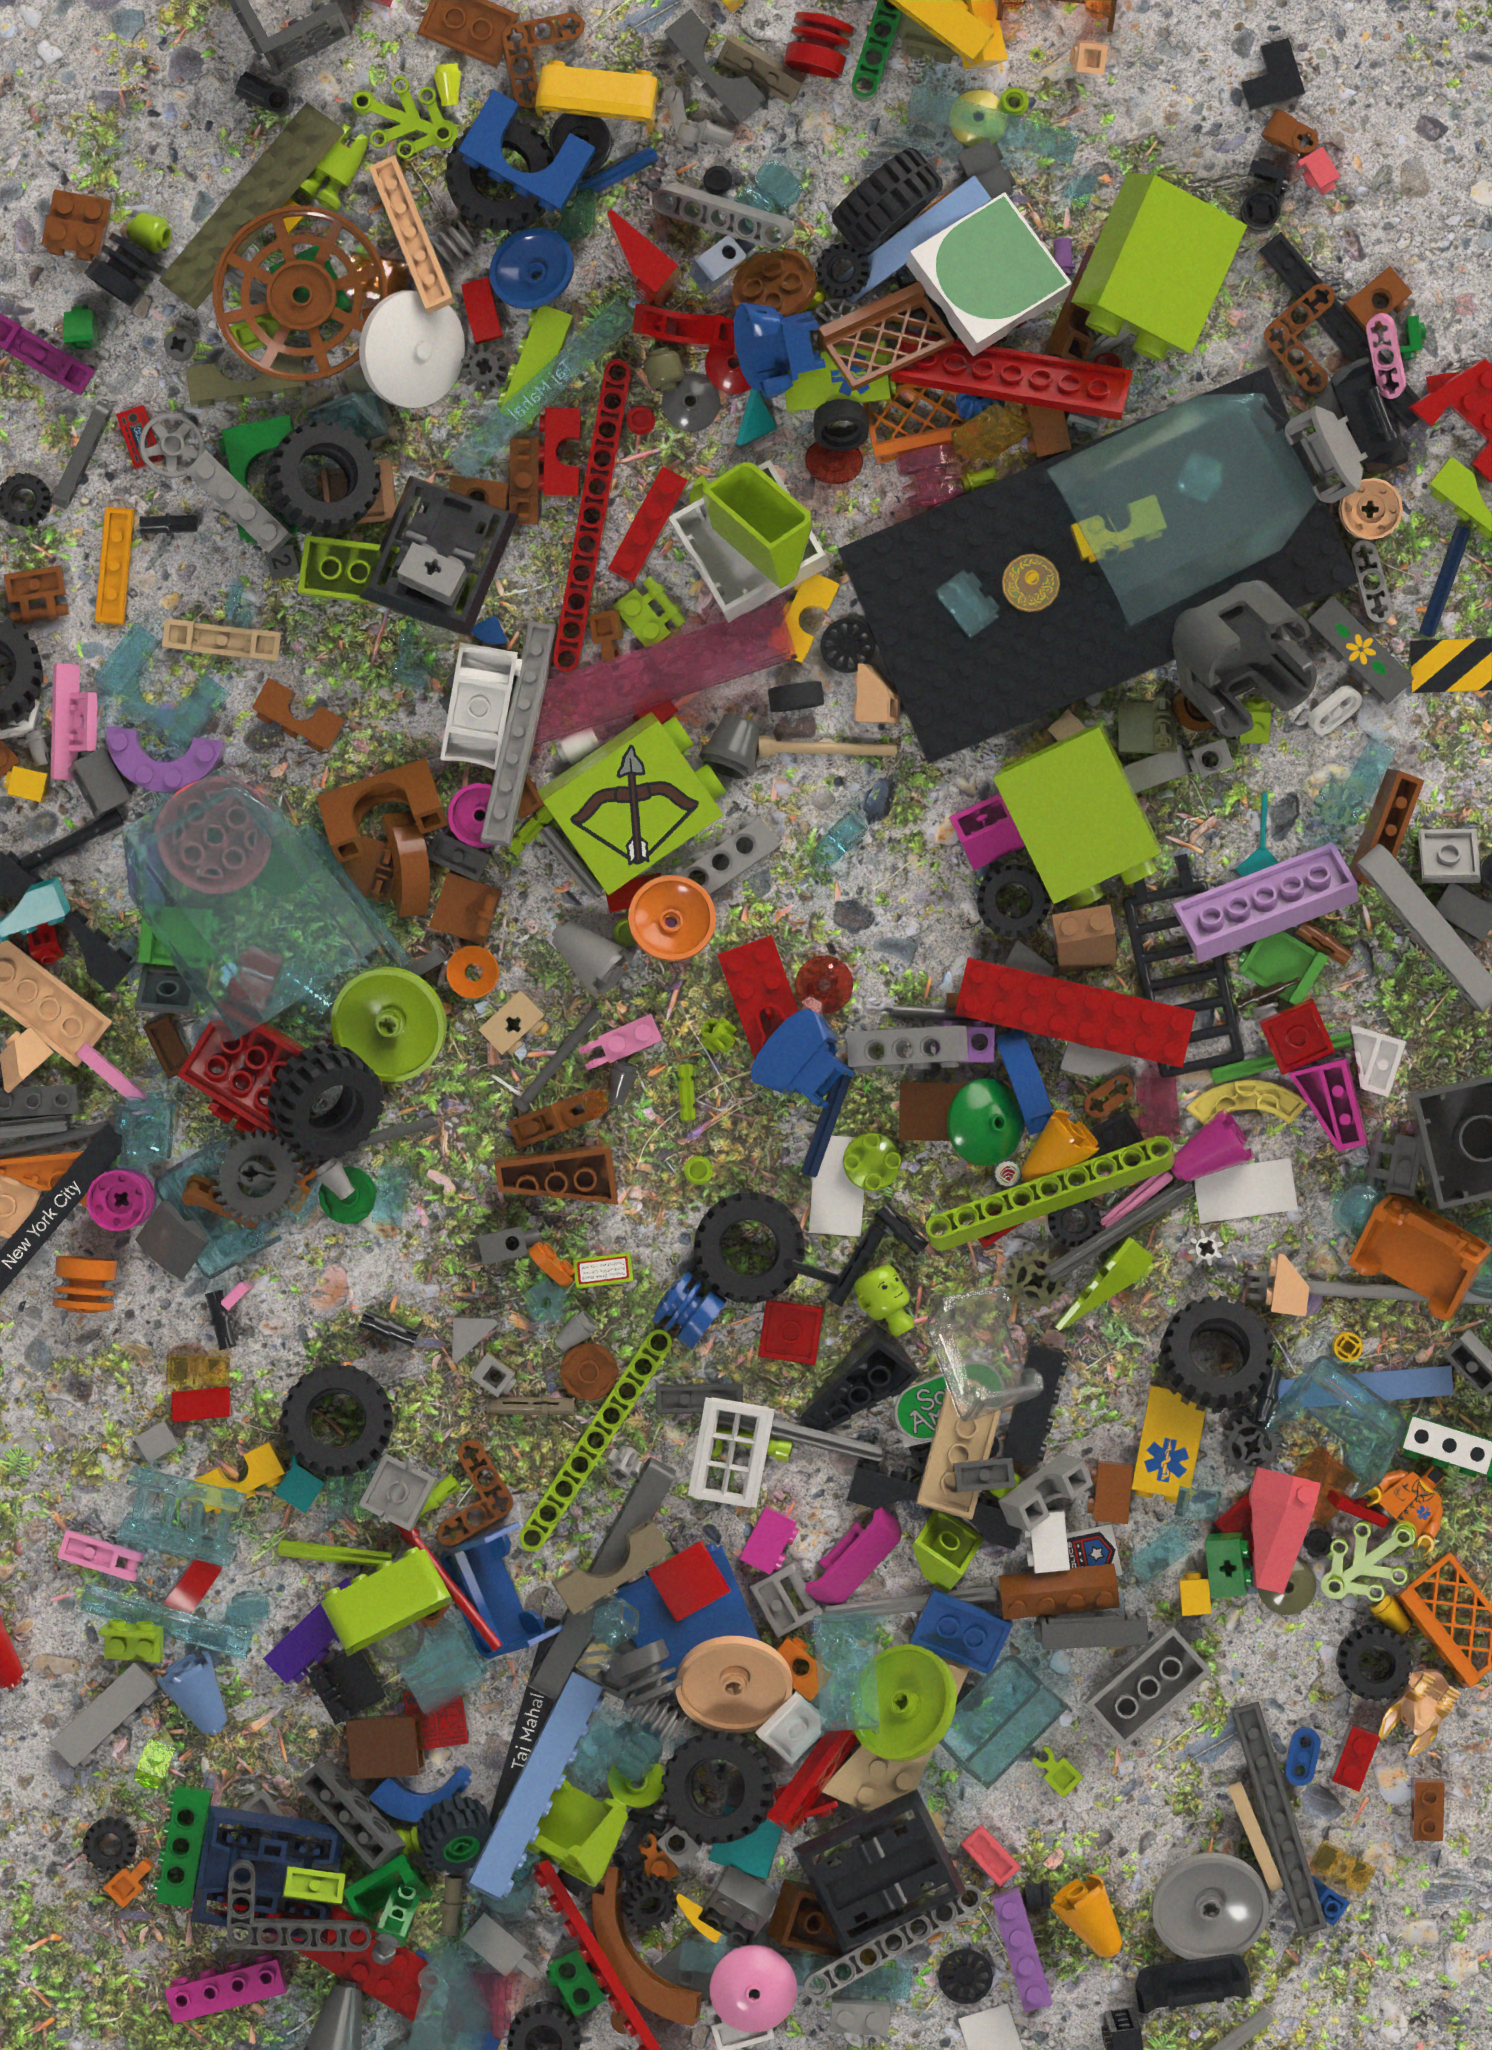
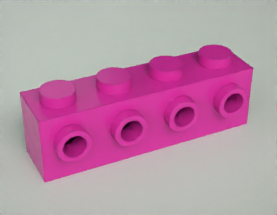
M271 1952L254 1957V1962L244 1964L243 1960L227 1964V1969L216 1972L215 1968H209L198 1972L199 1976L188 1979L187 1975L171 1979V1984L167 1985L164 1991L173 2024L285 1994L289 1987L280 1955L272 1956Z

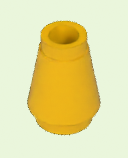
M1385 1592L1382 1600L1372 1601L1369 1605L1372 1616L1398 1635L1404 1634L1411 1627V1622L1393 1595L1389 1596Z

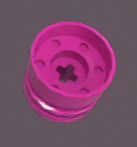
M121 1168L103 1173L92 1182L87 1192L86 1205L90 1217L97 1225L109 1231H123L142 1225L151 1217L156 1206V1192L153 1183L144 1173L136 1169ZM128 1193L127 1200L129 1203L122 1205L120 1203L122 1197L119 1195Z

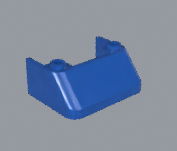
M519 1522L492 1530L443 1551L440 1558L442 1567L503 1644L499 1650L494 1652L460 1609L477 1651L486 1659L530 1647L564 1630L562 1624L546 1629L540 1614L534 1610H523L502 1558L509 1555L511 1546L507 1533L520 1528Z

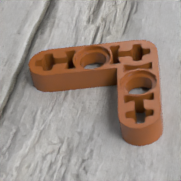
M565 13L508 25L502 31L501 44L512 98L515 102L519 103L520 108L528 109L535 106L538 81L531 48L578 38L584 31V21L580 15ZM567 18H571L573 23H578V28L574 29V34H570L569 30H562L558 32L561 37L556 38V27L553 20L558 21L557 26L566 24L568 22ZM540 23H544L550 28V36L546 40H540L535 35V27ZM511 29H515L516 34L521 33L522 39L518 40V48L522 49L524 47L526 53L509 55V51L515 50L513 41L507 40V36L511 34ZM517 58H523L528 63V70L523 75L516 74L513 71L512 64ZM530 76L532 82H526V87L529 92L533 91L534 96L529 99L530 103H526L525 99H519V94L523 92L522 83L516 85L515 79L523 80Z
M1324 283L1313 286L1271 322L1264 332V340L1300 384L1312 393L1325 389L1329 381L1328 374L1297 336L1334 304L1336 299L1335 291L1330 285ZM1318 289L1320 291L1328 290L1330 293L1327 296L1329 302L1327 304L1323 302L1318 303L1314 308L1319 311L1314 315L1311 307L1303 301L1308 298L1311 303L1317 298L1315 292ZM1298 307L1304 308L1308 313L1307 321L1300 325L1293 322L1291 316L1293 310ZM1272 328L1277 330L1284 329L1285 332L1282 335L1284 340L1288 343L1292 338L1295 344L1287 347L1283 354L1279 351V348L1284 347L1278 340L1272 342L1270 339L1273 335L1271 332ZM1293 349H1300L1304 353V361L1299 366L1292 365L1288 360V354ZM1309 361L1314 364V366L1309 368L1313 374L1321 373L1323 376L1320 378L1322 383L1320 387L1317 385L1309 386L1307 383L1310 380L1308 374L1304 372L1300 376L1297 372L1305 368Z
M475 1439L466 1440L460 1445L458 1457L480 1494L481 1499L440 1523L437 1529V1537L446 1546H452L504 1517L513 1508L514 1500L483 1445ZM467 1445H470L471 1448H478L479 1451L476 1453V1457L479 1463L482 1459H485L487 1464L479 1466L474 1472L470 1469V1466L475 1465L471 1457L465 1458L463 1455L467 1451L465 1448ZM481 1470H489L493 1473L494 1481L491 1485L483 1486L478 1482L477 1476ZM497 1484H500L502 1488L496 1491L501 1499L505 1497L508 1499V1502L505 1504L506 1510L503 1511L500 1507L496 1509L493 1507L496 1500L492 1493L489 1497L484 1493L492 1490ZM477 1509L482 1512L484 1519L480 1525L473 1526L468 1522L467 1514L470 1510ZM461 1516L463 1525L469 1532L464 1533L462 1528L455 1533L456 1539L445 1538L443 1536V1533L446 1531L444 1526L449 1525L451 1528L457 1526L460 1522L456 1518Z

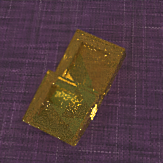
M167 1354L166 1383L228 1387L230 1357Z
M1324 1840L1310 1864V1867L1333 1880L1341 1882L1362 1895L1365 1894L1378 1869Z

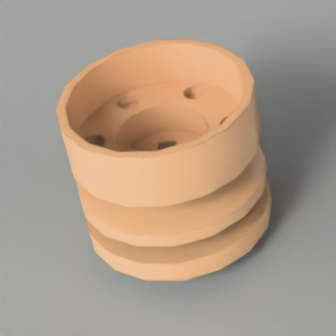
M1377 478L1361 480L1360 489L1340 499L1338 505L1339 520L1344 529L1354 537L1364 540L1383 538L1393 532L1399 524L1403 512L1402 500L1396 488L1387 481ZM1368 501H1371V505L1377 509L1375 513H1371L1370 518L1367 517L1366 512L1361 510L1362 506H1366Z

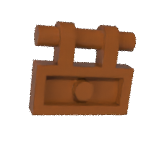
M61 565L3 574L8 604L20 603L21 611L11 612V621L15 623L23 622L24 625L33 624L34 620L49 618L52 621L59 620V616L70 615L68 603L57 605L55 598L67 595ZM46 599L47 607L31 609L30 601Z

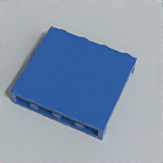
M711 1543L705 1547L731 1591L678 1622L675 1621L647 1571L651 1568L645 1570L646 1576L632 1583L626 1581L619 1585V1591L615 1593L637 1649L662 1638L664 1639L670 1657L660 1663L661 1669L676 1668V1672L665 1676L667 1682L676 1679L678 1666L684 1656L704 1641L722 1636H743L761 1641L723 1545L717 1547L715 1543Z

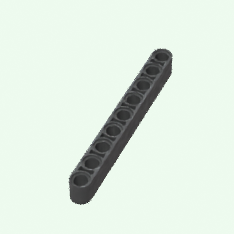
M652 1457L647 1459L590 1564L587 1573L603 1574L619 1565L626 1552L625 1534L647 1519H653L676 1474L675 1469ZM611 1597L607 1599L599 1598L593 1602L595 1606L582 1615H579V1613L573 1615L567 1607L558 1624H562L564 1630L552 1635L529 1679L528 1687L553 1700L558 1696Z

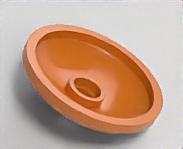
M665 875L648 881L636 892L629 907L628 924L634 941L645 953L663 961H682L695 956L707 946L715 930L716 911L711 897L698 883L683 876ZM668 919H673L676 922V926L668 927L665 922Z

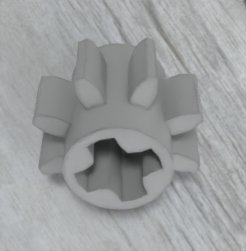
M621 1446L619 1450L612 1448L604 1466L609 1468L608 1473L612 1479L618 1482H627L629 1478L632 1480L636 1479L643 1462L638 1460L639 1454L635 1449Z

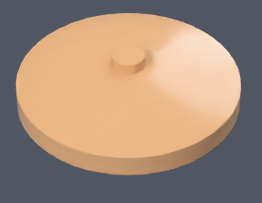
M722 1636L704 1641L684 1656L676 1673V1679L680 1678L682 1683L681 1686L675 1689L681 1708L695 1722L714 1731L730 1733L756 1731L792 1696L793 1680L786 1660L768 1644L749 1637Z

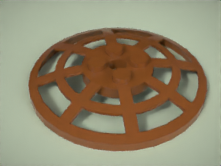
M288 206L274 209L257 216L244 225L231 238L222 252L213 281V306L216 320L223 336L234 352L259 372L276 379L293 382L315 381L328 378L344 371L360 359L358 348L353 355L330 368L326 351L340 344L350 334L352 329L362 333L366 322L359 319L363 302L362 282L378 277L380 302L388 297V282L385 268L369 238L355 224L343 216L312 206ZM309 216L332 223L325 238L308 234L289 236L283 219ZM272 222L277 240L262 248L253 257L251 262L235 254L239 246L252 233ZM342 228L351 233L363 245L371 257L373 266L357 271L350 257L340 247L335 245ZM310 244L319 246L320 249L313 262L297 260L292 245ZM281 249L285 260L284 265L279 267L273 274L259 267L270 254ZM331 253L344 264L349 275L332 279L330 274L324 269ZM230 264L245 273L240 290L242 308L225 312L223 307V284L225 273ZM255 278L267 285V301L251 306L250 287L252 279ZM353 286L354 303L352 312L349 314L336 307L337 291ZM299 288H306L310 292L308 301L302 304L297 303L294 300V292ZM272 313L274 318L281 324L273 339L259 327L254 317ZM329 318L345 325L336 336L323 343L318 327L322 326ZM246 320L254 335L263 344L268 346L260 361L252 357L239 344L229 324ZM291 330L307 331L312 347L295 348L283 344ZM279 352L295 357L314 355L319 371L313 373H290L274 369L271 365Z

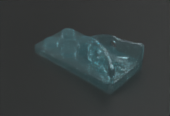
M872 1612L813 1616L820 1737L826 1736L828 1731L871 1729L874 1734L879 1733L880 1722Z

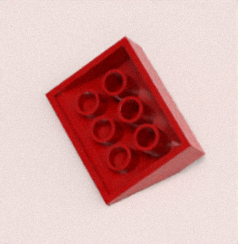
M610 209L607 214L611 231L636 287L638 299L644 304L661 308L682 283L679 265L614 210Z
M226 999L219 1005L177 1076L264 1131H273L276 1137L279 1133L274 1128V1124L270 1121L268 1115L270 1109L267 1107L268 1096H272L269 1090L272 1081L276 1082L278 1078L276 1074L279 1069H284L288 1065L286 1061L292 1056L294 1058L299 1056V1052L306 1049V1047L233 1001Z

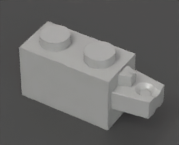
M485 1908L463 1934L462 1940L505 1977L511 1971L517 1974L521 1970L533 1979L541 1967L531 1959L534 1953L529 1949L530 1945L526 1943L529 1939L520 1930L515 1928L512 1931L504 1923L507 1920L498 1911L493 1909L490 1912Z

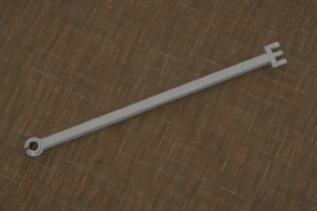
M1247 1270V1276H1258L1259 1279L1258 1282L1247 1281L1246 1287L1258 1288V1294L1253 1292L1246 1293V1299L1265 1300L1267 1287L1272 1288L1273 1279L1268 1278V1271ZM1304 1280L1310 1287L1309 1295L1429 1301L1428 1298L1407 1286ZM1469 1289L1462 1303L1492 1305V1290Z

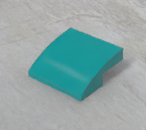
M725 1804L722 1815L734 1811L737 1807ZM766 1819L764 1823L757 1827L756 1831L742 1839L724 1844L714 1843L708 1860L726 1867L731 1865L741 1872L768 1879L783 1829Z

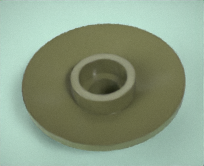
M1296 1559L1288 1582L1293 1584L1292 1591H1284V1594L1258 1588L1262 1602L1275 1613L1281 1615L1297 1614L1306 1609L1315 1596V1576L1309 1566L1299 1559Z

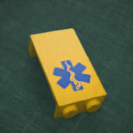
M1149 1384L1148 1402L1131 1489L1136 1490L1135 1495L1152 1498L1153 1493L1165 1495L1164 1501L1181 1504L1182 1499L1189 1500L1206 1409L1204 1412L1196 1410L1197 1404L1190 1401L1187 1406L1180 1401L1182 1395L1179 1392L1173 1395L1168 1387Z

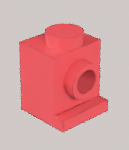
M1323 146L1297 161L1295 167L1297 171L1302 168L1305 172L1302 173V176L1310 189L1314 187L1316 192H1320L1321 196L1337 187L1335 182L1339 180L1340 175Z

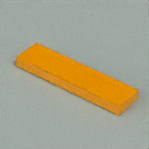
M105 507L95 623L125 626L135 518L134 509Z

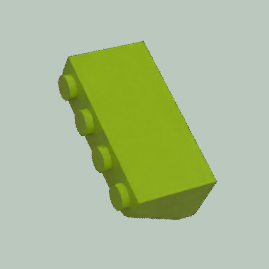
M750 462L734 466L701 489L711 526L715 532L780 589L797 577L813 526L810 512L759 467Z
M414 1547L402 1554L403 1559L395 1563L389 1560L377 1566L376 1573L368 1577L365 1573L349 1581L350 1586L342 1590L336 1587L323 1594L325 1599L321 1602V1605L347 1657L452 1603L451 1596L425 1549L419 1550L418 1547Z

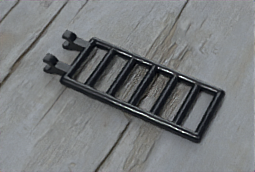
M1187 854L1174 856L1180 885L1147 892L1143 878L1133 883L1135 895L1127 896L1122 901L1143 999L1155 1001V991L1216 978L1219 996L1173 1006L1196 1012L1222 1007L1226 1024L1191 1031L1189 1043L1229 1035L1232 1052L1184 1062L1183 1068L1157 1062L1159 1074L1162 1078L1225 1066L1243 1061L1245 1058L1223 954L1212 958L1214 967L1156 980H1151L1147 963L1193 954V950L1189 943L1145 952L1141 935L1180 927L1181 924L1176 916L1138 923L1135 906L1195 893L1201 894L1208 891L1209 888L1206 881H1192Z

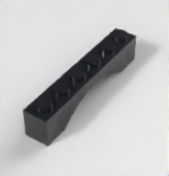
M10 850L8 854L5 851H0V896L22 899L31 885L45 880L34 870L29 873L20 865L24 861L13 851ZM77 908L74 911L69 910L66 916H64L65 920H63V923L71 930L80 945L86 963L87 974L107 992L111 993L135 967L130 963L133 957L121 947L118 950L113 948L108 943L111 938L100 928L94 931L86 923L89 919Z
M864 1462L863 1466L856 1465L847 1501L876 1509L888 1503L916 1500L921 1478L916 1483L907 1480L908 1475L892 1470L889 1475L879 1472L880 1466ZM978 1496L973 1519L969 1521L980 1531L987 1542L1015 1550L1021 1529L1008 1525L1001 1507L991 1505L992 1499Z

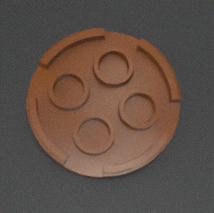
M784 248L783 251H774L767 254L761 252L749 259L736 273L733 279L732 302L735 309L742 302L772 306L777 312H781L783 317L800 314L809 306L816 293V273L810 261L803 254L795 250Z

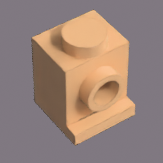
M1076 39L1075 46L1070 51L1072 69H1075L1076 72L1104 75L1108 45L1096 41Z

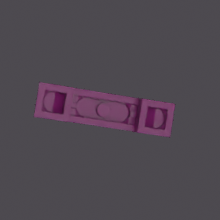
M0 313V348L81 396L96 371Z

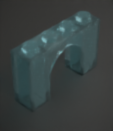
M135 622L95 675L94 679L99 682L96 688L110 698L113 694L117 695L123 700L120 705L133 715L137 711L146 717L143 723L154 731L158 732L160 728L169 734L166 740L181 750L183 745L190 749L193 737H200L231 693L205 674L188 698L179 706L171 709H157L150 706L140 692L139 677L142 668L162 641Z

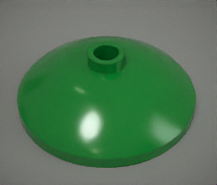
M988 1078L973 1080L964 1085L951 1101L947 1114L948 1136L953 1148L964 1160L980 1166L996 1165L1008 1159L1019 1146L1024 1131V1119L1014 1091L999 1080ZM996 1118H997V1120H998V1125H997V1127L995 1126V1119H996Z

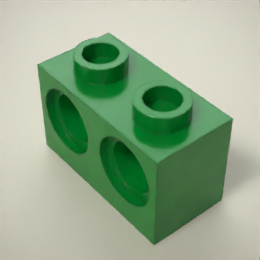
M579 1944L551 1959L547 1965L549 1970L546 1971L553 1987L558 1985L563 1994L560 1996V2000L567 2012L572 2011L575 2017L607 1999L604 1988H600L592 1976L594 1972L592 1966L581 1958L577 1950L580 1947ZM563 1963L573 1964L576 1972L571 1976L562 1974L560 1966ZM578 1988H584L589 1992L590 1998L586 2001H579L575 1998L574 1991Z

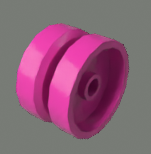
M474 783L463 787L454 795L448 807V822L451 831L460 841L474 848L485 849L495 846L494 844L482 843L480 840L485 819L477 821L475 815L478 810L481 812L483 810L485 814L487 812L492 786L489 784Z

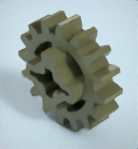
M1033 1248L1031 1256L1022 1251L1023 1259L1019 1261L1013 1258L1012 1261L1016 1266L1006 1269L1007 1272L1012 1274L1011 1278L1005 1279V1283L1012 1284V1288L1007 1293L1008 1295L1016 1293L1017 1297L1014 1303L1017 1305L1024 1301L1025 1310L1034 1305L1036 1312H1040L1042 1304L1051 1309L1050 1301L1054 1299L1060 1302L1061 1300L1057 1295L1058 1292L1067 1291L1066 1288L1061 1286V1282L1068 1281L1067 1276L1056 1281L1055 1287L1050 1294L1047 1291L1049 1283L1047 1276L1041 1280L1042 1286L1038 1288L1034 1284L1024 1285L1029 1283L1028 1281L1032 1279L1031 1274L1034 1272L1039 1276L1046 1275L1043 1269L1036 1267L1034 1260L1043 1261L1050 1265L1058 1260L1059 1257L1054 1256L1050 1260L1048 1258V1250H1045L1042 1255H1038L1037 1248ZM1024 1265L1026 1270L1024 1279L1017 1283L1018 1272ZM1028 1290L1036 1292L1039 1299L1027 1298L1022 1293Z

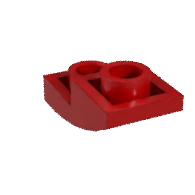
M485 277L461 284L465 307L476 345L504 337L500 312L496 307L490 278Z
M198 1552L184 1570L179 1581L166 1596L163 1604L188 1619L222 1571V1567Z

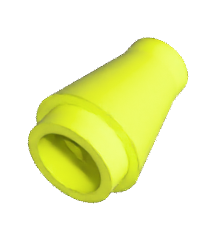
M458 63L435 65L433 76L441 99V105H459L461 71L458 70Z

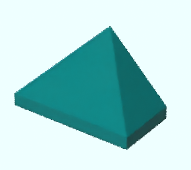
M753 388L750 391L735 443L738 448H743L777 429L759 392Z

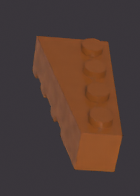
M611 1142L495 1158L494 1165L498 1192L550 1196L560 1199L569 1198L618 1205Z

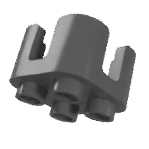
M1258 580L1239 583L1231 588L1229 592L1197 608L1185 610L1175 622L1172 637L1178 678L1183 695L1223 735L1230 737L1242 735L1254 727L1252 714L1235 698L1250 689H1260L1281 711H1289L1299 706L1312 693L1316 684L1317 673L1313 661L1289 638L1288 634L1297 642L1309 638L1311 633L1308 623L1266 582Z

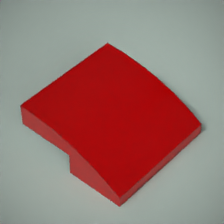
M702 1540L647 1571L676 1622L731 1591Z

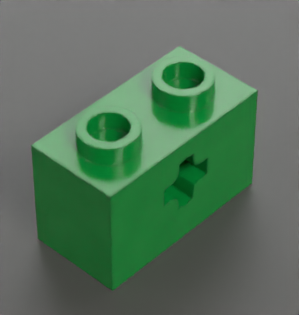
M1242 1532L1207 1534L1204 1542L1211 1598L1246 1596L1249 1586H1253L1252 1570L1246 1569L1245 1560L1250 1555L1248 1540L1243 1541ZM1226 1560H1230L1231 1565H1235L1233 1569L1229 1570V1566L1225 1564Z

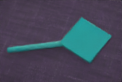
M1266 792L1262 793L1260 847L1235 869L1242 877L1279 863L1265 847L1268 799Z
M289 1449L292 1467L275 1494L306 1514L325 1482L299 1466L297 1459Z

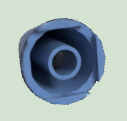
M201 1651L203 1655L196 1658L193 1653L168 1666L165 1669L167 1675L162 1679L159 1674L157 1682L201 1733L215 1735L225 1728L224 1724L228 1718L209 1652Z

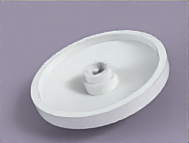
M418 290L399 291L379 302L371 311L363 326L359 344L360 364L369 386L386 402L407 408L425 407L445 396L458 379L463 366L461 359L465 355L464 333L456 313L448 305L428 314Z

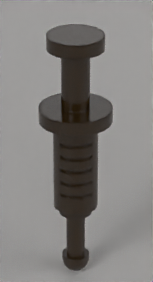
M1295 977V979L1286 983L1280 981L1261 990L1256 987L1253 989L1252 996L1245 999L1241 997L1236 998L1237 1006L1240 1011L1246 1010L1245 1006L1254 1002L1262 1006L1264 1005V1000L1284 993L1287 987L1299 984L1301 978Z

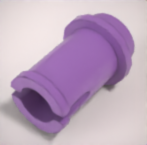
M1058 238L1053 240L1055 261L1065 275L1069 276L1073 274V269L1076 268L1075 264H1072V239Z

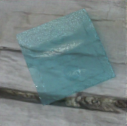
M381 1460L374 1461L368 1466L367 1470L356 1472L353 1476H337L335 1478L326 1475L328 1520L378 1519V1515L358 1505Z

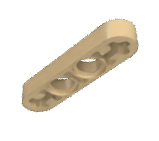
M1241 1781L1228 1786L1229 1794L1269 1891L1272 1892L1284 1887Z

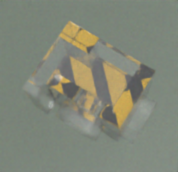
M596 1635L576 1662L575 1667L599 1683L603 1676L599 1672L601 1669L604 1672L608 1671L609 1666L607 1662L615 1659L612 1655L618 1644L606 1635L603 1638Z

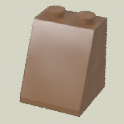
M1110 904L1049 916L1059 974L1117 963L1115 929Z

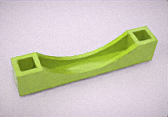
M1451 456L1428 484L1427 488L1431 490L1429 495L1440 504L1448 503L1454 508L1452 513L1464 522L1470 520L1477 526L1475 530L1482 537L1489 540L1492 537V513L1485 505L1478 490L1475 474Z

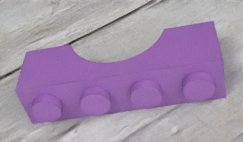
M1019 1886L991 1894L1024 2012L1052 2005Z

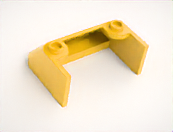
M549 60L548 65H542L535 103L537 117L539 121H544L545 112L548 111L646 122L648 133H654L659 91L658 79L652 77L653 73L646 70H635V74L567 67L565 62Z

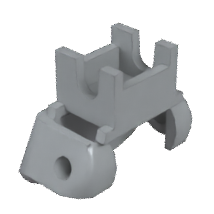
M1315 406L1290 419L1285 426L1284 434L1290 445L1301 441L1321 480L1320 483L1312 487L1317 498L1325 503H1334L1360 489L1363 475L1360 461L1368 456L1366 452L1361 454L1346 425V422L1349 421L1347 416L1337 420L1333 412ZM1314 424L1316 432L1309 436L1304 431H1301ZM1338 473L1342 481L1330 487L1331 482L1329 478Z

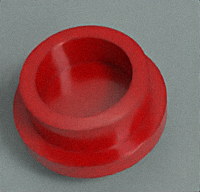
M636 406L628 412L626 423L632 433L645 435L654 428L655 416L648 407Z

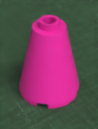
M1223 1109L1208 1121L1174 1155L1175 1162L1171 1170L1178 1180L1183 1178L1186 1182L1249 1162L1254 1159V1153L1252 1148L1245 1149L1243 1144L1247 1141L1246 1136L1231 1114L1226 1115V1110Z

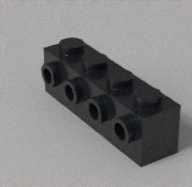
M1134 2007L1105 2011L1106 2025L1101 2026L1105 2049L1144 2050L1141 2028Z

